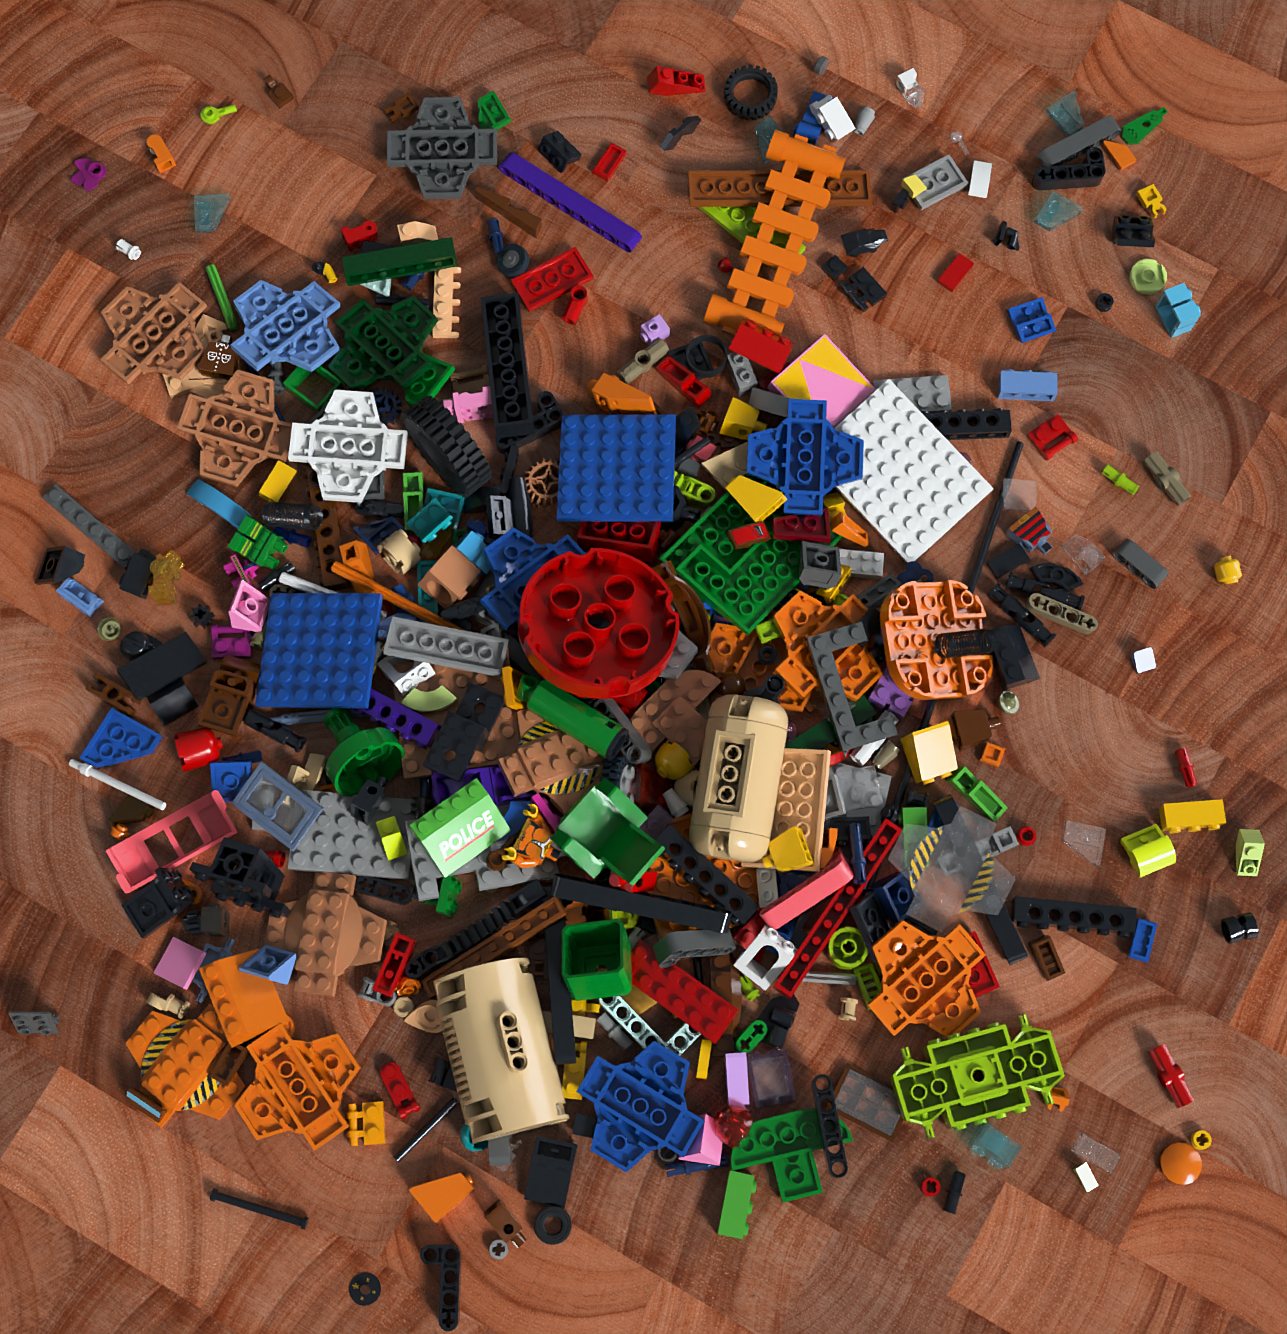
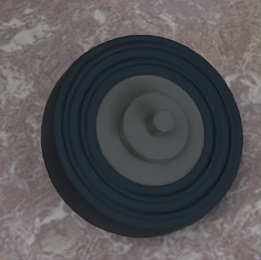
M509 244L499 252L497 267L506 277L515 278L527 270L530 261L529 254L522 246Z

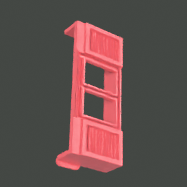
M214 790L106 850L107 855L118 872L116 879L124 893L128 894L158 877L155 870L159 866L144 841L158 832L164 830L179 858L161 868H175L220 843L224 837L229 838L238 832L226 810L227 805L219 791ZM189 816L204 844L184 854L169 826Z

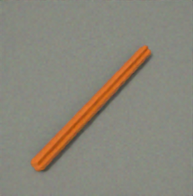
M337 561L331 567L332 572L371 593H381L384 600L429 624L464 630Z

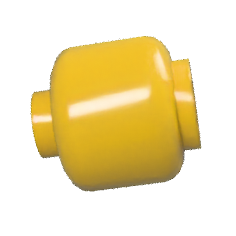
M1231 556L1219 558L1220 562L1214 565L1217 581L1222 582L1223 585L1238 582V579L1242 576L1239 560L1232 559Z

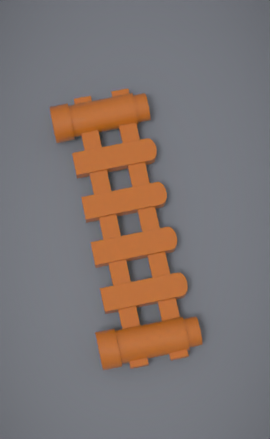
M775 129L766 158L779 163L781 161L785 164L781 173L771 169L765 185V190L773 192L769 206L759 202L752 222L761 225L757 238L746 235L740 251L741 256L749 258L745 270L741 271L734 268L727 288L736 291L733 302L713 294L703 322L716 327L719 325L723 327L722 332L735 336L742 320L750 319L756 322L757 326L769 328L774 334L781 337L785 323L776 320L778 307L786 309L793 301L794 292L791 288L786 287L791 274L800 275L805 269L806 258L798 253L803 241L813 242L817 236L818 224L811 221L815 208L823 210L829 204L831 193L823 188L825 180L829 177L839 180L846 158L837 155V148L825 144L821 148L807 143L809 138L795 134L793 138L788 133ZM798 168L813 173L810 183L794 178ZM786 198L802 203L798 216L782 211ZM774 230L790 236L785 249L770 244ZM762 263L777 268L773 282L757 277ZM750 296L765 301L761 313L746 307Z

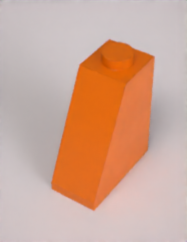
M460 1172L411 1187L409 1191L432 1220L437 1223L475 1190L473 1187L475 1182L468 1173L464 1175Z

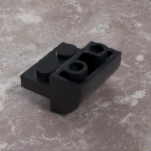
M1129 215L1114 216L1112 227L1113 244H1117V246L1154 247L1155 238L1152 233L1154 227L1152 219L1143 215L1139 217H1130Z

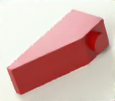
M399 933L395 934L372 988L373 991L392 997L405 972V966L411 960L417 946V942L414 939Z

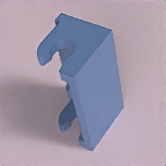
M67 578L56 590L63 599L90 618L104 602L71 578Z

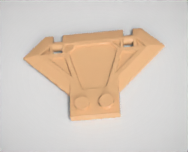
M203 314L195 328V334L206 350L209 342L220 343L223 332L228 329L226 323ZM238 361V370H241V367H240V364H239V361ZM199 363L182 380L163 374L171 399L190 392L208 399L212 395L221 394L224 390L223 387L229 380L201 375L198 369Z

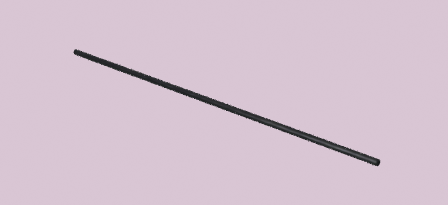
M1016 442L968 583L967 590L972 595L1024 445L1022 442ZM937 699L928 700L919 730L928 728ZM908 762L893 803L898 812L912 775ZM881 863L868 881L866 889L875 883ZM867 890L863 891L862 896L867 893Z

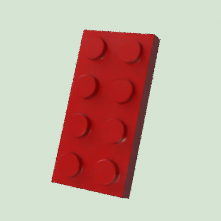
M573 247L513 278L511 284L516 292H518L528 312H531L570 292L573 287L593 280L594 276L577 248Z

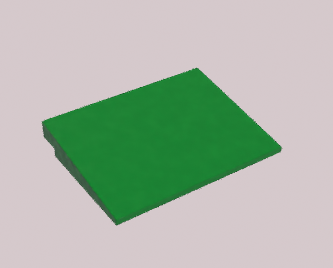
M748 474L744 475L748 479L778 490L774 484ZM727 492L659 559L657 565L671 560L678 578L682 577L702 601L746 635H749L800 582L799 558L801 541L773 539L771 524L774 518L800 515L783 514V503L764 520L771 536L770 540L752 544L749 548L734 550L727 532L756 522L736 499ZM829 521L831 533L830 543H811L834 547L842 538V536L834 533L831 530V522Z

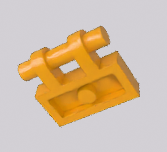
M384 1102L362 1103L361 1112L356 1111V1104H348L346 1118L349 1119L350 1127L347 1132V1138H350V1146H358L359 1137H364V1145L386 1144ZM363 1118V1130L357 1131V1119Z

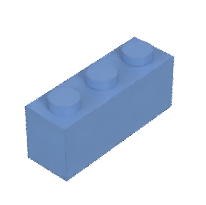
M1013 369L1001 370L998 376V399L1054 401L1057 396V373H1052L1051 371L1033 372L1032 370L1014 371Z

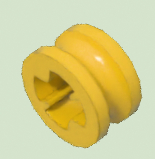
M1204 1130L1194 1132L1190 1138L1192 1146L1198 1150L1208 1148L1212 1142L1210 1134ZM1203 1135L1202 1138H1205L1206 1142L1199 1145L1200 1142H1197L1196 1138Z

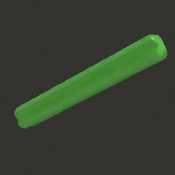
M214 264L206 266V271L230 331L236 330L239 326Z

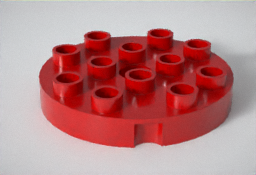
M590 548V551L583 555L574 554L572 551L560 554L546 562L534 573L522 595L518 614V635L522 649L531 665L541 676L556 687L581 698H618L645 688L666 668L678 638L679 613L673 611L670 606L673 598L670 588L650 566L623 552L604 548ZM599 616L609 622V627L603 629L595 628L588 623V620L596 619Z

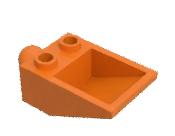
M603 373L599 380L592 379L586 384V389L590 394L594 395L598 408L610 415H657L650 395L620 381L615 375Z

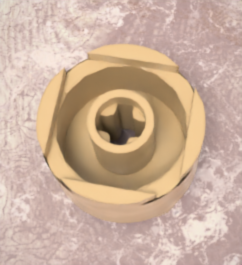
M402 529L393 532L377 546L379 553L383 551L385 555L383 559L387 565L396 573L401 571V575H404L421 560L419 555L421 549L416 543H411L408 540L407 534Z

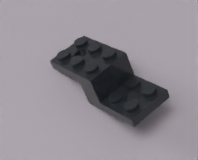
M470 682L456 712H448L423 766L460 783L475 751L482 752L505 705L504 697ZM478 704L485 705V710L482 713L475 712V707ZM449 751H454L455 758L447 761L445 754Z

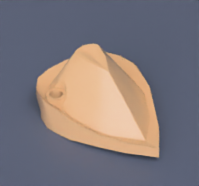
M429 1000L422 1003L406 1017L404 1022L426 1032H441L442 1026L436 1006L437 1000Z

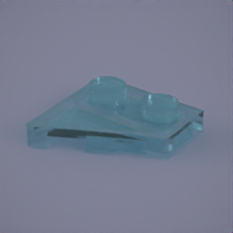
M1075 90L1048 107L1046 111L1067 137L1082 130L1084 127Z
M1052 191L1035 218L1034 223L1051 231L1081 214L1083 207Z
M230 194L194 196L196 233L213 232L216 230L231 200Z

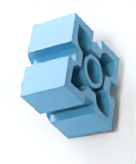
M470 531L464 534L454 547L481 570L478 575L479 577L487 574L491 569L483 553L487 545L483 542L484 537L480 533Z

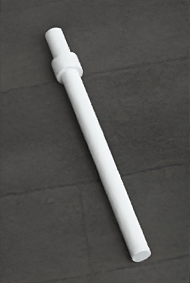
M71 759L69 762V766L79 770L81 774L87 777L92 776L160 810H164L166 807L165 802L94 769L88 763H81L75 759Z

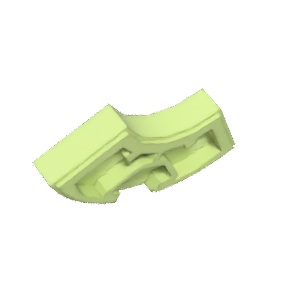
M440 686L438 689L430 692L413 688L401 703L416 712H438L451 706L457 698L444 686Z

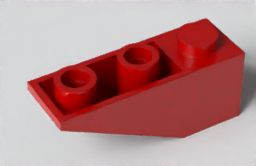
M656 66L647 76L648 92L651 94L669 96L706 91L704 75Z

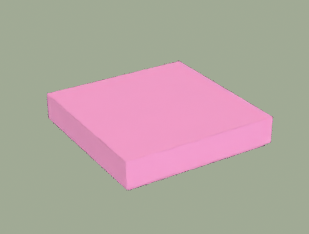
M173 937L154 974L187 990L207 953Z

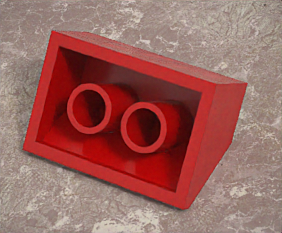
M743 319L729 350L780 374L794 343L785 336L780 337L774 334L769 328L757 326V323L753 320Z

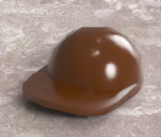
M732 671L722 674L718 678L721 680V683L709 694V701L712 705L717 698L724 695L743 696L745 691L743 678L738 673Z

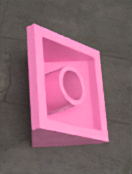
M240 580L228 611L232 628L258 632L262 630L271 599L244 580Z
M707 1114L699 1115L698 1117L705 1121L684 1157L679 1155L678 1159L720 1166L725 1125Z

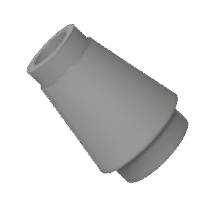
M863 106L858 110L855 123L856 129H854L856 134L864 135L875 118V111L873 109Z

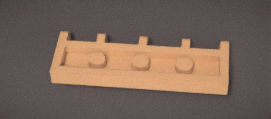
M460 267L435 270L433 314L437 317L438 322L433 328V338H459L458 332H452V323L459 322V317L453 316V306H459L460 300L453 299V289H459L461 285L459 282H454V274L461 273Z

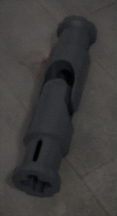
M1010 572L1005 589L1012 588L1020 591L1021 594L1031 596L1033 594L1032 588L1040 584L1043 585L1039 591L1041 595L1081 610L1085 598L1084 595L1077 596L1062 588L1050 589L1052 587L1046 583L1028 577L1024 579Z
M998 583L988 593L987 597L993 598L1006 614L1012 617L1032 637L1035 636L1042 642V646L1045 648L1055 638L1056 634L1048 631L1044 627V623L1027 608L1023 607L1011 594L1008 595L1000 588L1001 585ZM1026 616L1029 618L1030 623L1024 621Z
M246 708L242 719L245 725L282 745L290 746L297 753L303 749L307 740L306 737H300L293 733L290 728L268 718L264 714L254 709Z

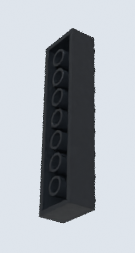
M518 292L482 297L481 304L497 439L535 434Z

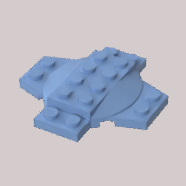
M260 280L233 300L234 307L245 325V334L231 344V349L256 371L260 370L267 363L272 365L275 362L287 361L312 372L339 351L336 340L329 328L327 329V317L340 308V302L315 281L301 291H293V293L287 294L282 292L281 288Z

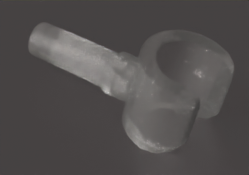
M952 132V135H950L951 142H958L964 154H969L963 142L962 132Z

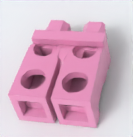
M490 386L483 387V392L470 394L464 392L459 395L456 392L453 393V398L443 400L444 407H447L452 415L454 414L459 423H464V420L472 421L493 418Z

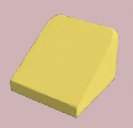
M916 174L904 178L901 183L902 188L909 192L908 195L912 199L927 189Z

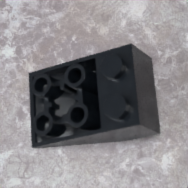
M536 1136L524 1196L525 1200L565 1208L578 1148L577 1144Z

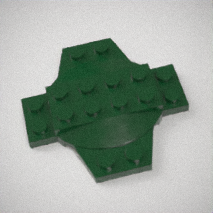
M414 296L392 305L390 310L373 308L362 298L334 321L336 326L345 333V347L340 348L328 367L351 391H357L378 380H392L405 390L433 366L431 361L422 352L423 343L438 322V319Z

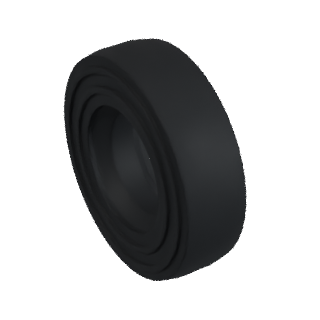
M548 1206L542 1209L534 1221V1230L537 1237L549 1245H556L565 1241L572 1229L569 1214L558 1206ZM549 1217H557L560 1220L561 1229L559 1232L550 1234L546 1231L545 1222Z

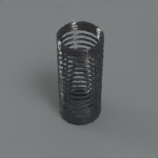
M268 502L262 512L264 523L271 527L317 530L323 520L321 508L316 505ZM273 506H274L273 513H272V517H273V521H272L271 511H272V508H273ZM313 509L315 510V515H316L314 524H313V521H314V511H313Z
M990 628L941 633L936 637L935 649L938 656L943 659L987 654L995 650L997 640L995 633ZM984 632L986 633V635H987V637H988V641H989L988 649H987V638H986ZM987 632L989 633V635H990V637H991V649H990V650H989V648H990V638H989ZM942 637H943V640H942V650H943L944 654H943L942 651H941V639H942ZM945 637H946V639H945V650H946L947 654L945 653V651H944V646H943L944 638H945ZM947 640H948V644H947V645H948V650H949V652L947 651V647H946V641H947Z

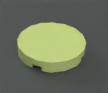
M1143 259L1139 260L1132 267L1129 273V281L1137 292L1152 295L1163 289L1167 281V272L1165 267L1157 263L1156 260Z

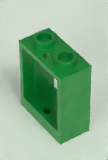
M319 366L314 372L334 387L316 405L296 390L311 373L308 370L297 367L283 382L285 390L316 414L330 401L334 390H344L341 380L322 366Z

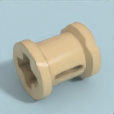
M845 997L840 998L842 1006L838 1019L856 1021L855 1008L858 1000Z

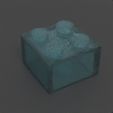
M987 1122L979 1125L967 1144L971 1147V1153L979 1158L981 1156L985 1157L988 1160L987 1164L996 1170L1008 1169L1022 1149L1020 1145Z

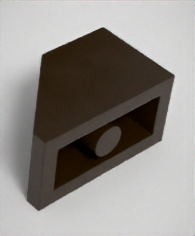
M128 794L108 820L115 825L118 823L129 824L145 821L146 818H150L154 814L155 807Z

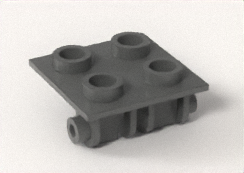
M8 1012L17 1033L23 1035L31 1033L43 1035L59 1034L56 1026L59 1023V1015H55V1013Z

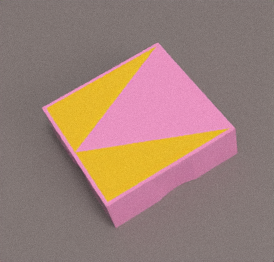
M826 334L774 378L767 387L771 393L792 399L827 400L826 420L832 424L833 428L876 390Z

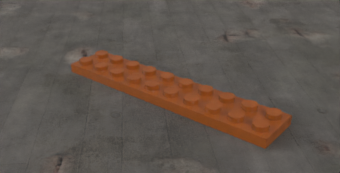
M771 170L688 171L690 207H757L760 202L769 206L773 192L765 190V185ZM797 170L794 178L810 183L813 173L806 170ZM842 170L839 180L832 177L826 178L823 188L831 193L828 206L872 205L869 170ZM786 198L783 207H801L802 203Z

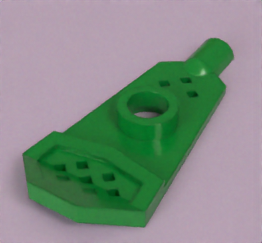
M1165 107L1158 111L1152 110L1123 126L1121 139L1127 145L1139 144L1163 121L1162 116L1168 113ZM1146 123L1148 127H1144L1142 124Z

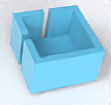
M1185 283L1164 290L1155 305L1171 338L1191 331L1201 315L1200 308L1195 304L1194 300H1191L1192 292L1186 287Z

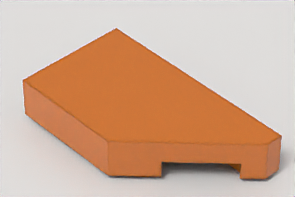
M1103 141V148L1120 171L1136 162L1137 159L1127 145Z

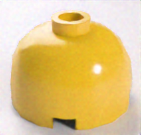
M669 740L657 750L655 755L658 774L663 778L678 780L694 769V762L690 764L688 760L690 755L677 743L669 744Z

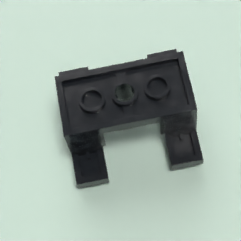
M224 837L211 867L192 862L189 870L195 874L194 877L203 882H206V880L213 881L210 890L215 894L216 899L226 902V900L233 901L232 903L239 907L247 905L250 906V909L259 913L266 911L275 918H280V916L288 918L291 910L285 904L275 901L285 875L261 848Z

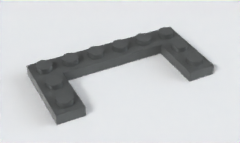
M862 621L806 638L805 640L841 752L898 735L892 716L855 727L832 651L867 641Z

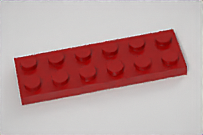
M641 939L637 941L631 950L632 984L716 1044L739 1009L676 964L660 968L653 948Z

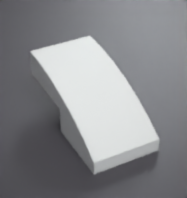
M974 160L968 195L987 198L992 163Z

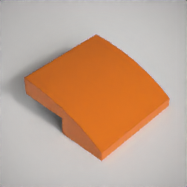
M838 828L823 830L820 870L826 867L832 857Z

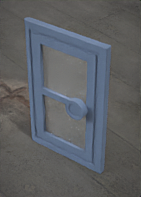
M262 761L231 803L292 851L297 848L324 809Z

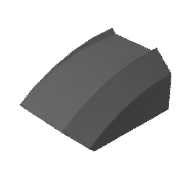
M801 541L799 579L803 585L826 588V590L837 586L841 577L839 548Z

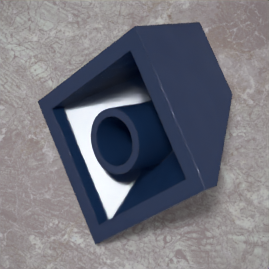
M908 868L884 877L866 889L867 892L870 890L876 892L885 915L896 923L901 919L904 920L924 904L916 885L912 890Z

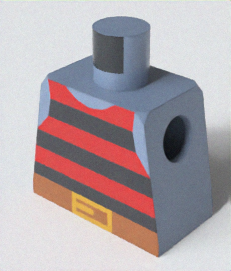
M1036 506L1011 525L1005 533L1017 545L1021 544L1027 553H1031L1034 549L1038 548L1045 555L1053 548L1046 541L1050 537L1052 530Z

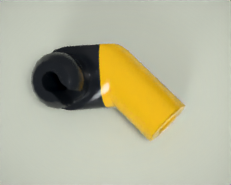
M323 262L312 264V270L317 274L325 275L329 283L337 281V277L330 264Z

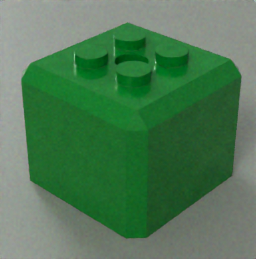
M619 919L569 924L562 929V976L571 997L576 1001L623 996L632 990L631 944L623 922ZM601 968L607 969L603 972H597Z

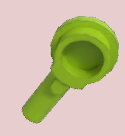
M235 104L220 109L207 106L202 109L200 115L205 123L214 124L219 121L220 117L237 112Z

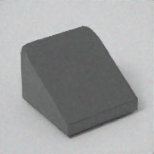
M688 458L680 464L677 473L696 479L701 469V463Z

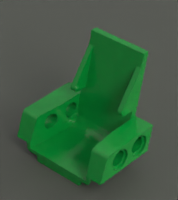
M605 778L598 785H593L589 791H585L559 820L560 823L555 828L556 832L550 838L574 863L595 879L602 869L606 867L632 886L665 850L661 844L639 828L648 817L617 786Z

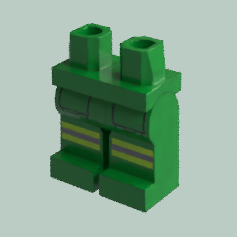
M245 515L237 529L241 533H235L228 548L242 554L259 566L276 569L280 560L273 557L275 551L284 554L289 545L282 540L283 536L277 534L253 516Z

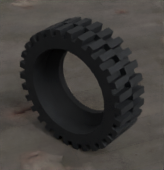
M426 395L401 415L402 424L410 435L411 441L415 443V447L421 452L422 457H425L435 473H438L440 478L446 481V484L452 487L453 491L457 492L460 496L462 495L464 498H467L491 479L492 471L489 469L490 465L486 462L487 459L482 455L483 452L477 447L475 440H472L470 433L466 432L461 422L457 421L454 414L452 415L447 407L445 408L436 398Z

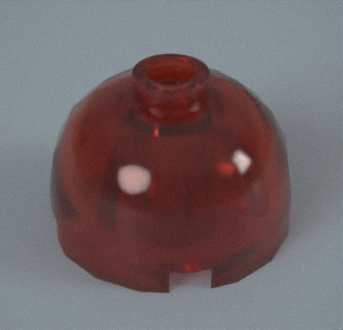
M736 1104L729 1105L718 1111L714 1117V1129L718 1139L731 1148L738 1147L740 1145L738 1143L740 1138L745 1139L750 1131L753 1117L750 1116L752 1111Z

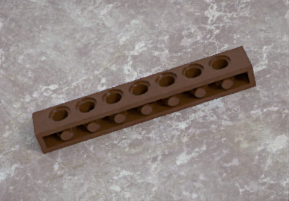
M306 463L303 473L304 478L308 479L309 484L306 486L307 497H311V503H308V505L319 506L322 514L328 513V516L322 520L321 526L317 530H312L313 533L316 532L317 538L313 539L315 550L319 551V557H316L317 566L322 571V575H319L320 586L334 591L348 589L349 582L347 579L334 572H327L335 561L343 564L339 548L343 543L336 501L317 500L321 496L319 483L314 482L318 478L317 472L312 469L309 463ZM313 509V511H314V521H313V524H314L316 515H315V510ZM325 531H331L329 536H322ZM327 549H334L332 554H325Z

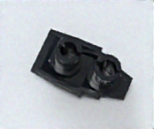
M862 228L841 235L846 254L851 257H857L859 254L867 252L874 253L882 243L888 241L885 230H874V228Z

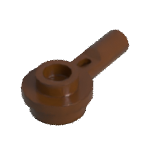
M510 836L500 850L497 849L488 854L486 865L490 870L500 871L504 868L506 860L502 859V855L508 853L504 848L513 847L517 840L514 836Z

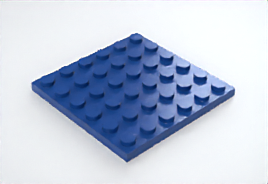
M676 414L562 415L557 521H673Z
M271 593L255 705L258 707L368 709L383 595L381 593Z

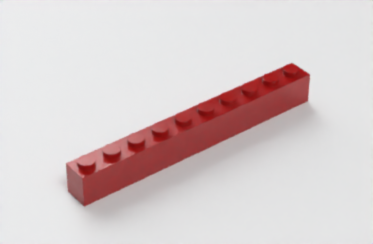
M888 819L883 821L863 851L864 858L866 859L865 873L867 882L859 884L858 880V884H855L853 877L847 884L836 891L798 948L795 956L772 987L788 999L792 997L850 910L849 908L854 904L903 829Z

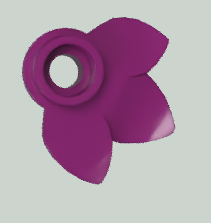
M88 158L78 159L74 162L79 171L70 180L76 185H83L85 191H90L96 188L99 180L105 177L106 168L103 164L93 162Z

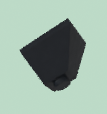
M67 546L47 548L35 584L58 583L79 573L84 566L85 554Z

